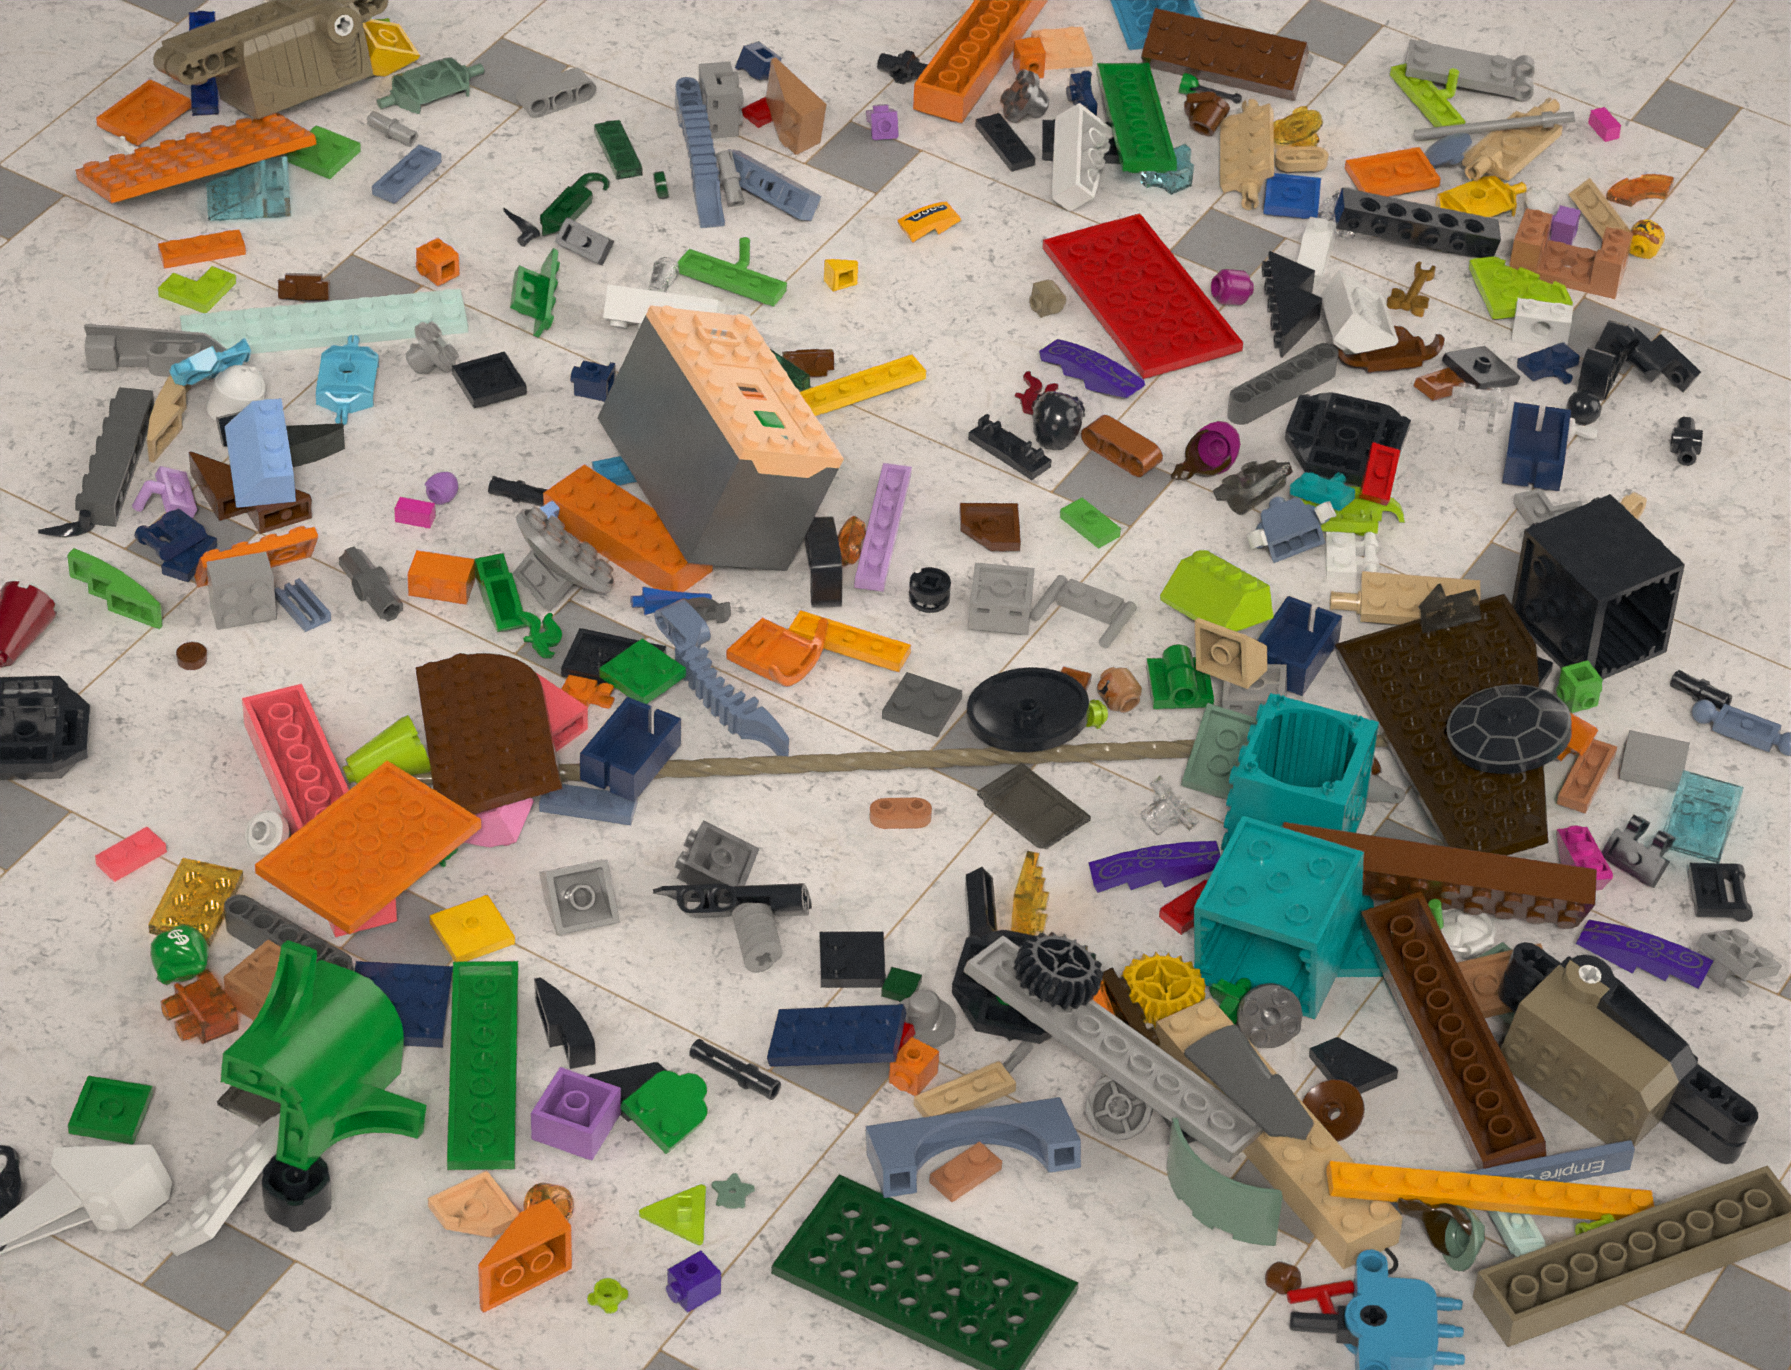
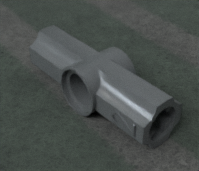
M355 546L345 549L342 556L339 557V566L351 580L357 598L360 601L366 600L380 619H385L387 622L396 619L398 614L403 611V603L390 587L385 570L381 566L375 567L362 549H357Z

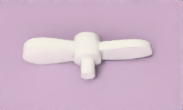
M111 135L103 136V142L117 148L119 154L129 155L137 149V147L130 146L124 136H121L120 140Z
M1570 418L1568 437H1573L1576 434L1586 439H1594L1597 437L1598 430L1590 426H1577L1575 419Z

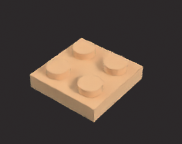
M1083 27L1031 31V37H1040L1046 51L1045 70L1093 65V56Z

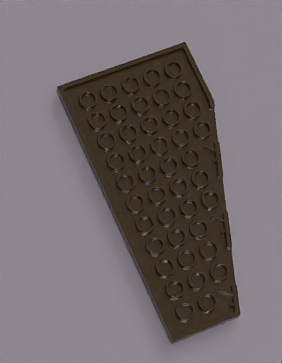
M1505 593L1335 644L1338 658L1373 720L1379 722L1378 728L1446 847L1508 856L1549 843L1544 765L1530 771L1514 774L1483 772L1471 768L1458 760L1448 744L1447 721L1455 707L1467 697L1481 690L1501 685L1520 684L1539 688L1536 643Z

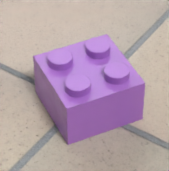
M560 1067L531 1112V1139L592 1161L621 1115V1088Z

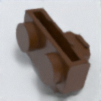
M286 273L285 278L278 279V299L329 300L330 279H323V274Z
M833 349L783 351L782 368L787 373H790L791 378L827 376V371L834 370Z

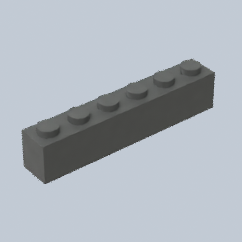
M119 387L116 397L110 400L109 416L104 417L102 436L97 437L96 453L90 456L89 473L84 474L82 493H78L75 500V510L79 512L84 509L91 512L90 522L94 525L116 527L148 434L149 419L154 407L153 390Z

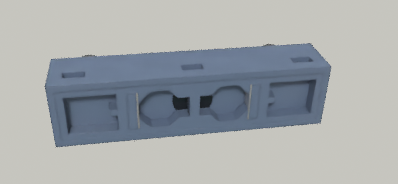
M732 150L736 171L741 176L739 181L740 187L800 220H812L815 211L820 206L821 195L738 150Z

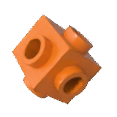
M436 238L416 248V269L420 275L425 276L436 286H440L459 276V253L441 239Z

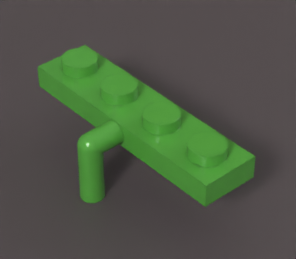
M747 237L739 239V260L736 264L690 248L676 263L677 273L773 307L787 292V282L747 269L750 264V239Z

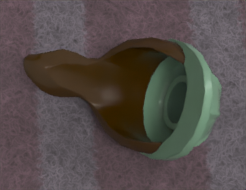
M1415 1198L1409 1200L1398 1199L1400 1212L1406 1216L1420 1219L1423 1222L1425 1233L1431 1245L1442 1254L1446 1263L1454 1271L1464 1272L1472 1266L1486 1241L1485 1226L1474 1212L1461 1205L1448 1203L1431 1205Z

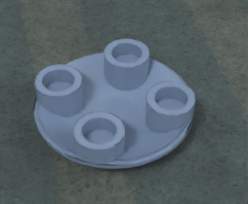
M1467 133L1451 134L1433 143L1424 154L1434 169L1447 162L1454 165L1464 159L1463 152L1472 144V140Z

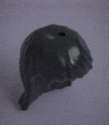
M1055 391L1043 392L1037 396V400L1033 402L1032 418L1033 432L1040 446L1048 450H1064L1065 447H1068L1076 439L1081 429L1082 418L1086 416L1083 402L1079 400L1078 396L1072 397L1069 394ZM1054 424H1057V425H1058V428H1057V429H1053L1052 426H1053Z

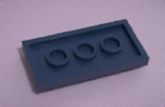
M904 1004L779 1009L767 1054L769 1066L896 1062L907 1014Z

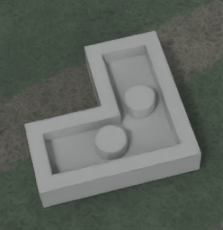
M1541 488L1517 493L1514 496L1513 502L1529 526L1536 522L1541 523L1583 505L1579 500L1553 506Z

